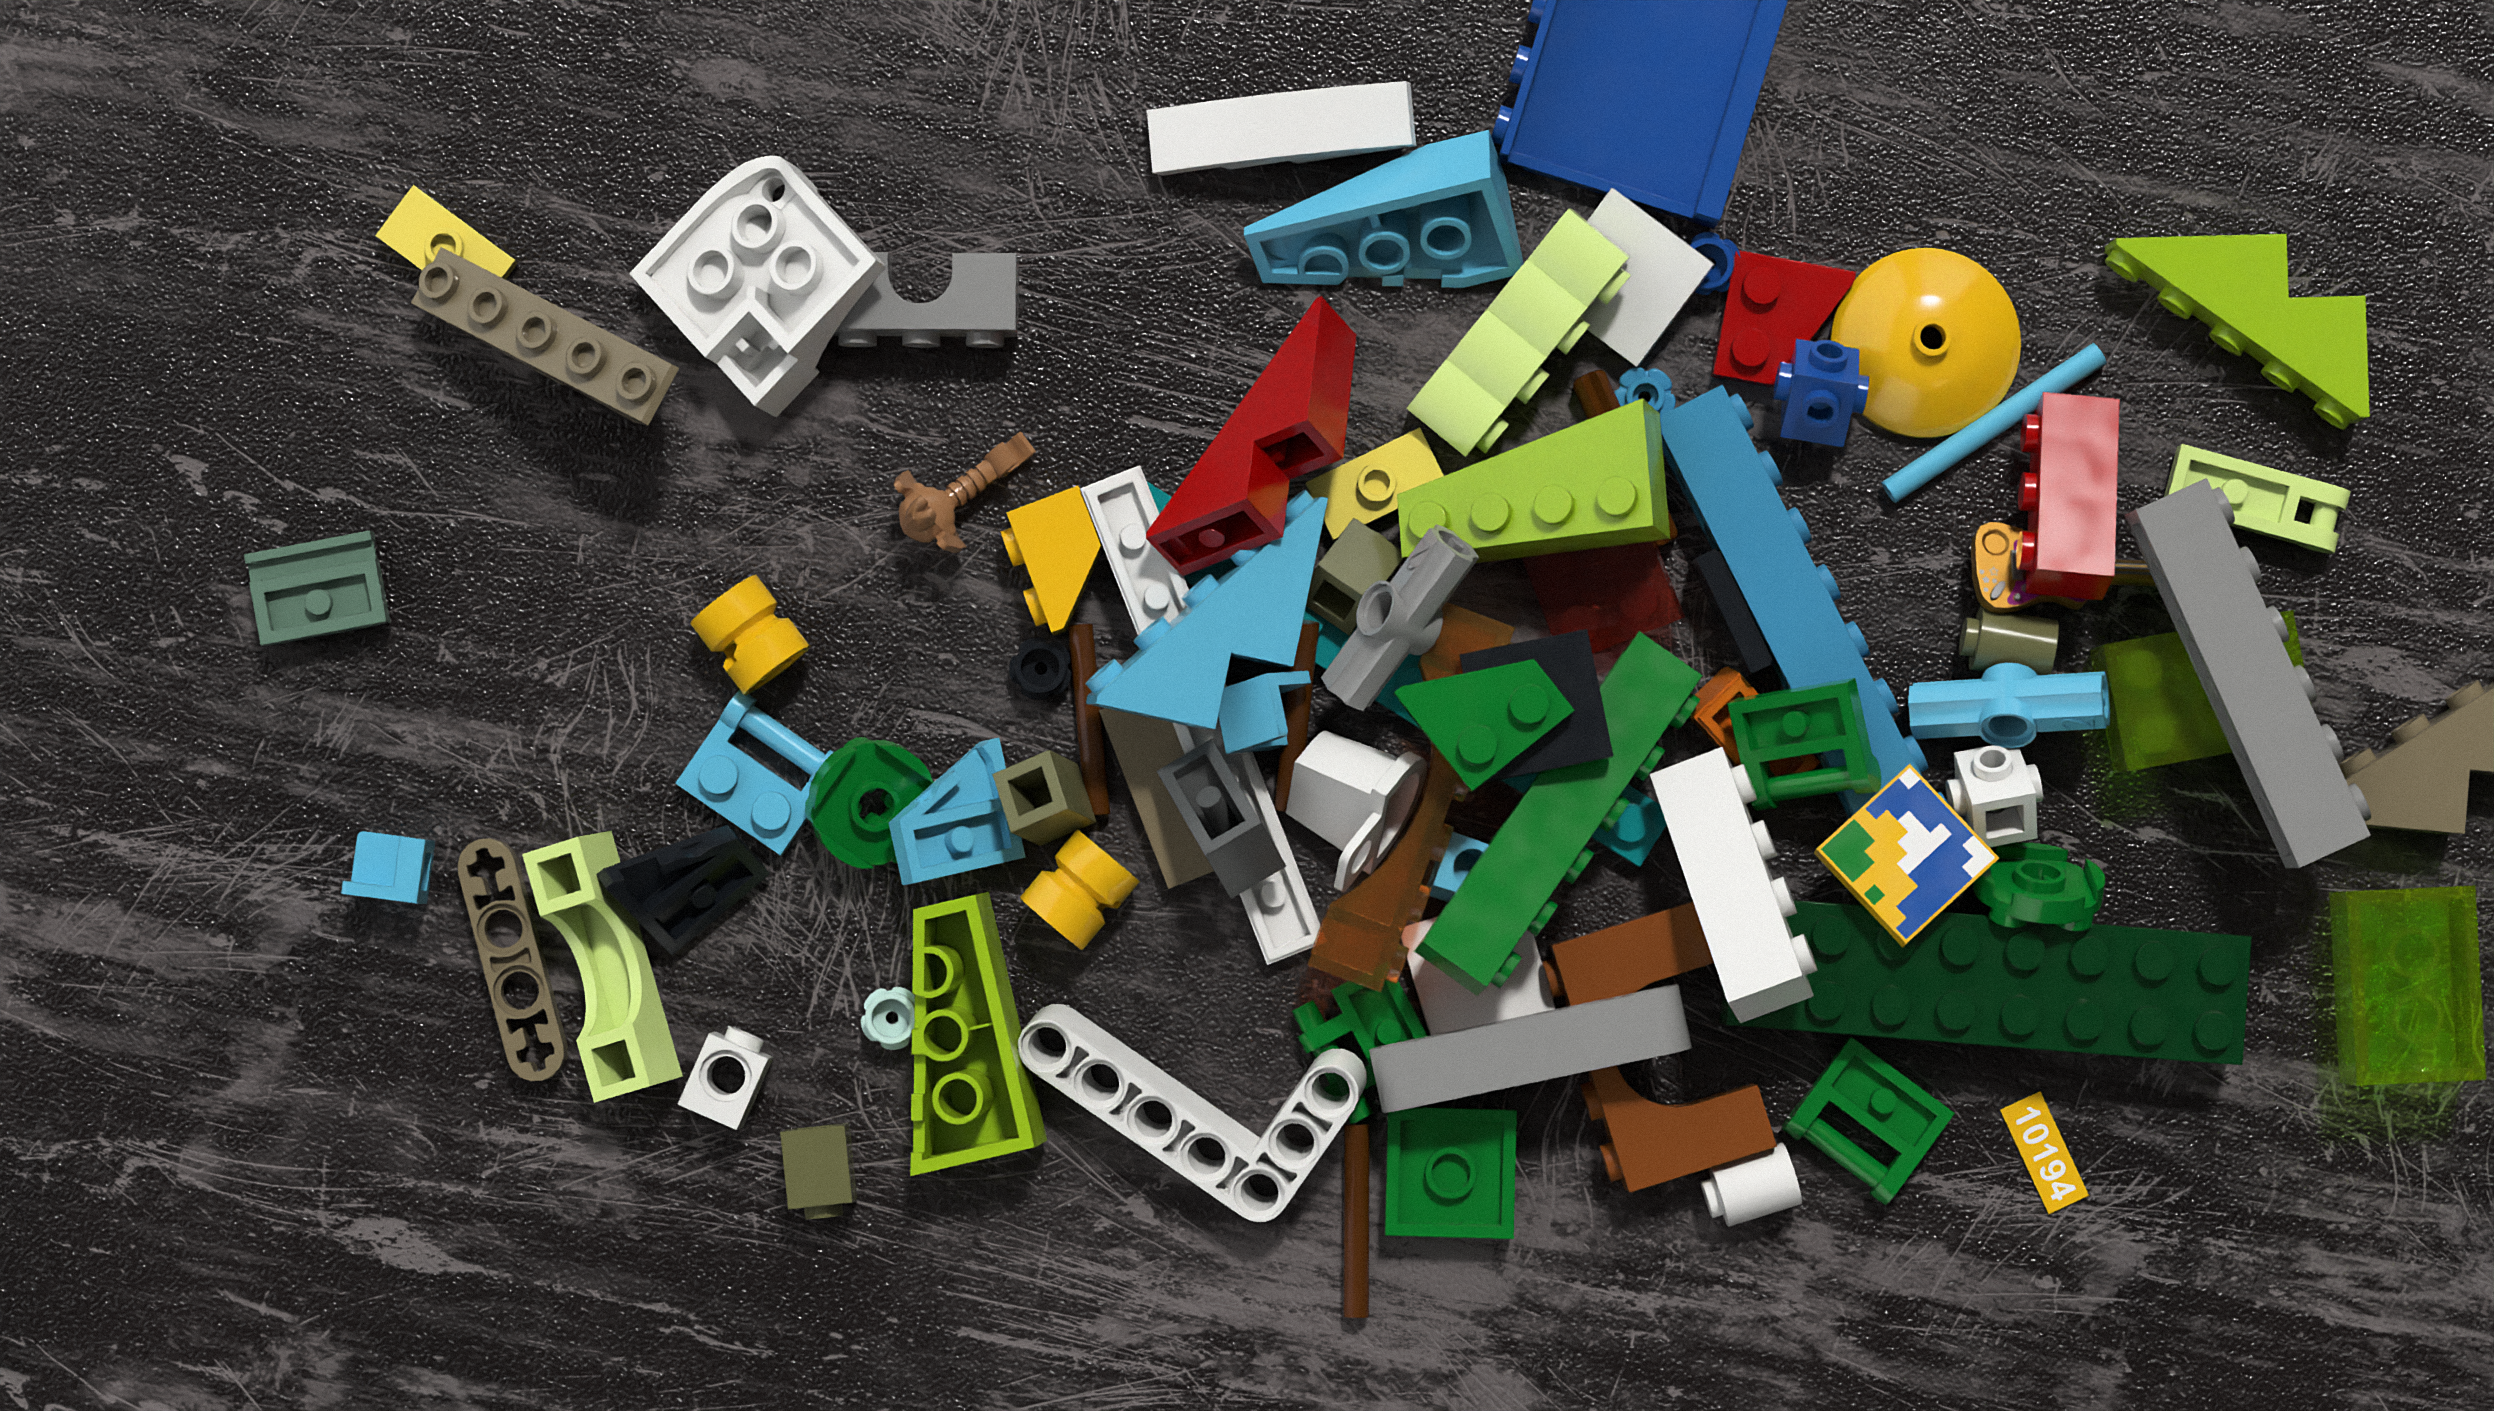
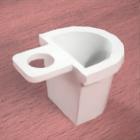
M1326 730L1319 733L1294 763L1286 814L1343 851L1338 862L1334 883L1336 889L1345 892L1361 871L1371 874L1388 853L1402 832L1418 801L1427 775V762L1410 751L1397 757Z

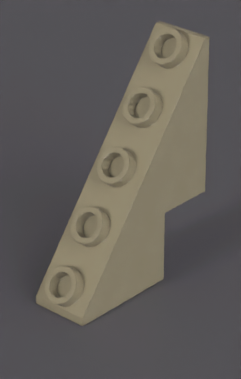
M442 247L434 261L422 270L419 277V288L411 301V304L551 380L576 390L635 423L649 425L679 370L675 365Z
M2475 680L2461 687L2444 699L2449 707L2445 712L2430 721L2422 713L2390 732L2395 743L2374 755L2371 748L2367 747L2338 764L2348 786L2355 783L2368 803L2371 819L2365 821L2367 827L2447 835L2465 834L2470 773L2494 775V681L2482 687L2480 682Z

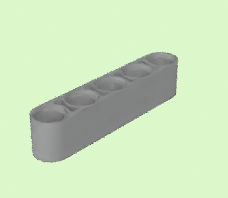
M1675 984L1392 1043L1369 1049L1382 1113H1388L1668 1055L1691 1049L1692 1045L1679 986Z

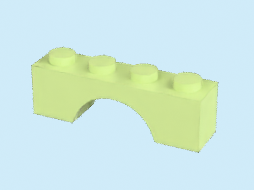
M612 831L575 837L522 854L540 917L551 922L564 936L575 956L581 973L585 992L586 1013L583 1029L576 1042L594 1103L683 1077L638 921L605 889L596 875L603 868L620 863Z

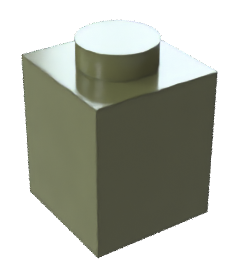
M1353 518L1314 570L1306 606L1350 636L1357 627L1356 612L1364 592L1379 580L1388 582L1391 580L1403 560L1401 549L1390 543L1380 533L1371 530Z
M1051 750L1042 752L992 774L1012 834L1041 846L1096 822L1078 764Z
M850 1123L781 1131L788 1209L804 1208L805 1219L843 1215L842 1204L852 1203L857 1199Z

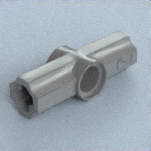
M1436 524L1434 528L1428 529L1391 582L1379 580L1373 583L1364 592L1359 601L1356 612V630L1321 676L1327 689L1342 699L1346 705L1364 711L1367 706H1371L1408 654L1421 655L1427 652L1440 635L1443 625V606L1479 559L1472 546L1459 538L1452 530Z

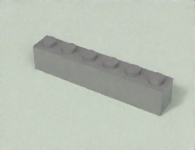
M2205 478L2125 514L2126 521L2285 868L2303 867L2371 836L2365 823L2366 820L2371 819L2368 803L2359 787L2355 783L2348 786L2338 765V761L2344 759L2340 742L2333 729L2328 724L2321 726L2310 704V702L2317 699L2313 683L2306 670L2301 665L2294 667L2283 645V643L2289 641L2287 627L2275 606L2272 605L2266 608L2256 586L2257 583L2262 581L2260 568L2248 547L2244 546L2240 549L2229 527L2230 524L2235 522V516L2229 500L2222 489L2219 487L2212 489L2208 479Z

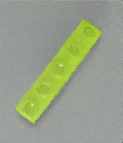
M2287 234L2115 238L2105 246V253L2108 255L2105 263L2114 272L2131 282H2137L2139 278L2143 279L2160 291L2157 300L2169 311L2184 319H2189L2191 315H2194L2212 328L2209 333L2210 338L2223 349L2237 356H2241L2244 351L2265 365L2261 373L2274 385L2290 393H2293L2297 388L2317 403L2313 407L2314 411L2328 423L2345 430L2349 423H2357L2370 417L2366 296L2289 298Z

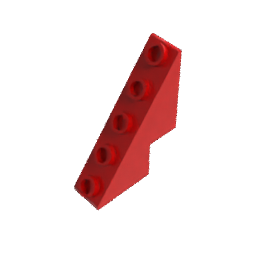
M1322 296L1316 298L1146 532V539L1182 576L1231 558L1239 550H1251L1282 538L1290 480L1343 459L1357 335Z

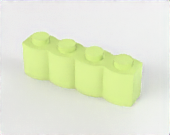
M1569 208L1406 409L1465 457L1475 447L1486 454L1509 426V423L1500 416L1511 402L1517 397L1526 405L1549 377V374L1541 366L1557 347L1567 355L1590 327V324L1581 317L1596 298H1599L1607 305L1630 278L1631 275L1622 268L1630 256L1573 209Z

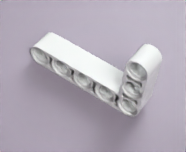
M1051 1004L1041 1008L1022 1030L1018 1039L1019 1056L1029 1070L1230 1209L1253 1222L1269 1221L1276 1218L1284 1210L1353 1112L1367 1083V1072L1364 1064L1354 1053L1345 1049H1330L1322 1052L1311 1064L1263 1135L1258 1137L1095 1023L1066 1005ZM1049 1027L1057 1030L1066 1042V1050L1059 1052L1047 1049L1039 1039L1038 1029ZM1104 1064L1111 1067L1118 1076L1119 1086L1106 1088L1099 1085L1091 1074V1066ZM1327 1072L1341 1075L1347 1081L1350 1093L1344 1096H1333L1326 1093L1320 1085L1319 1075ZM1147 1101L1163 1103L1170 1110L1172 1122L1158 1124L1151 1121L1146 1116L1143 1103ZM1291 1123L1305 1126L1312 1133L1314 1144L1307 1147L1292 1144L1285 1136L1284 1126ZM1202 1137L1217 1140L1225 1151V1158L1221 1160L1205 1158L1198 1151L1196 1140ZM1264 1174L1270 1177L1278 1187V1194L1272 1197L1257 1194L1250 1186L1249 1176Z

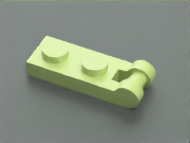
M2181 444L2177 446L2164 497L2207 478L2211 488H2221L2229 500L2235 516V522L2229 526L2294 543L2310 550L2329 554L2335 553L2339 534L2334 532L2339 511H2346L2351 491L2332 484L2189 445ZM2300 499L2314 504L2309 524L2294 521Z

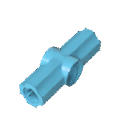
M2006 662L1995 664L1986 669L1982 679L1913 683V686H1909L1908 707L1910 728L1914 739L1981 736L1990 745L2003 748H2017L2031 743L2036 737V732L2105 729L2110 723L2109 687L2105 671L2037 675L2028 666Z

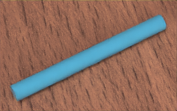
M2090 344L1973 423L1882 481L1881 484L1885 492L1894 503H1897L2023 420L2025 414H2032L2043 392L2062 394L2106 365L2105 356L2096 344Z

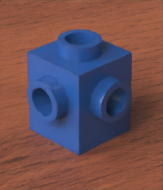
M1796 339L1791 363L1779 362L1774 384L1773 399L1781 401L1780 437L1844 447L1852 412L1863 413L1868 394L1869 376L1859 375V349L1844 347L1842 344L1831 340L1814 342Z

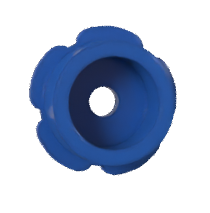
M1703 232L1694 236L1690 246L1706 258H1713L1716 261L1715 268L1709 272L1695 292L1709 295L1714 290L1718 292L1728 290L1730 278L1735 268V252L1737 251L1740 256L1737 246L1729 239H1720V236L1714 232Z

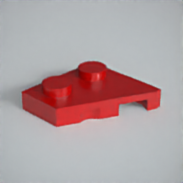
M1739 250L1740 256L1737 251L1735 252V268L1730 278L1729 288L1726 291L1711 377L1774 388L1779 362L1791 363L1796 339L1811 340L1854 283L1856 272Z

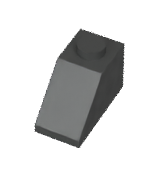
M1212 739L1157 770L1163 784L1231 899L1286 867L1277 848Z

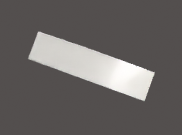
M1407 81L1272 93L1147 110L1152 173L1161 176L1217 167L1231 170L1285 161L1298 164L1416 146L1411 83Z

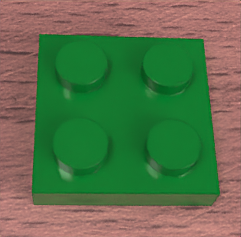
M1414 1107L1388 1112L1385 1236L1514 1239L1517 1110Z

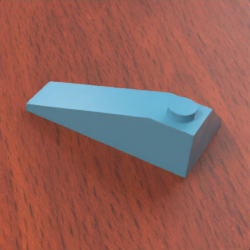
M1489 130L1427 144L1244 227L1245 240L1263 283L1339 285L1346 277L1382 278V286H1403L1404 278L1441 279V287L1465 288L1512 277L1524 264L1506 177Z

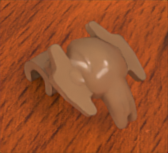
M1020 431L1006 444L1001 442L986 454L981 463L975 466L974 469L970 468L966 471L965 476L961 475L955 479L956 482H951L947 485L945 491L934 487H926L922 483H918L909 470L902 472L896 477L894 487L898 493H902L905 497L900 503L898 510L903 533L909 538L922 543H930L933 540H937L936 543L943 550L959 553L967 546L960 539L954 524L955 508L966 504L967 499H973L977 496V492L981 493L986 489L987 484L989 485L997 478L1001 479L1027 461L1036 450Z

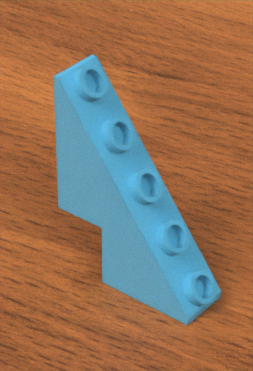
M1303 490L1287 503L1283 537L1251 550H1239L1230 558L1235 565L1217 581L1209 574L1196 583L1181 598L1188 606L1170 623L1163 616L1155 620L1134 639L1133 642L1140 648L1122 665L1116 659H1112L1085 683L1092 691L1087 695L1086 704L1200 729H1216L1230 656L1277 667H1293L1328 498H1312L1307 490Z

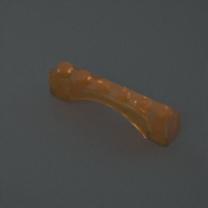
M1446 602L1442 608L1443 625L1440 635L1435 644L1427 652L1420 655L1417 666L1423 682L1462 674L1459 660L1460 654L1514 644L1510 641L1515 627ZM1432 743L1430 768L1421 802L1405 835L1381 866L1356 888L1328 904L1306 965L1381 992L1385 980L1394 984L1397 983L1409 952L1408 947L1399 944L1406 922L1410 920L1419 923L1432 887L1421 884L1430 859L1439 863L1442 862L1454 830L1453 826L1443 823L1452 799L1463 803L1469 790Z

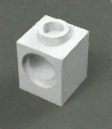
M732 1026L728 1027L725 1036L718 1032L709 1033L678 1105L735 1130L743 1128L774 1058L760 1051L764 1040ZM723 1056L737 1059L745 1070V1081L742 1087L735 1093H727L720 1090L712 1078L713 1067Z

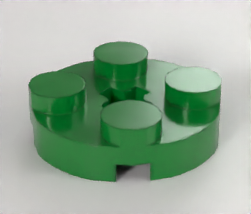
M857 737L848 741L843 748L831 754L819 767L812 780L809 797L805 802V814L811 822L820 843L842 862L861 869L874 868L872 865H883L890 861L896 864L897 859L888 822L933 783L929 770L922 761L906 748L887 740H870L866 737ZM877 788L884 789L880 799L887 806L885 811L880 816L870 812L865 819L860 818L859 813L862 806L859 800L865 792L872 793Z
M2021 842L1996 846L1995 854L1999 859L1973 883L1975 895L1982 903L1990 907L1989 918L1996 924L2017 928L2025 926L2028 922L2056 924L2070 931H2084L2092 926L2093 915L2101 908L2105 875L2099 866L2085 858L2084 869L2067 862L2068 850L2047 844Z

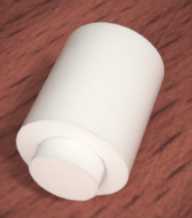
M1783 1142L1777 1144V1147L1710 1167L1711 1178L1701 1181L1703 1195L1711 1217L1715 1218L1723 1215L1728 1227L1802 1204L1798 1180Z

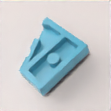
M999 737L976 744L888 822L902 885L918 883L1026 857L1022 838L1010 832L992 775L1006 768Z

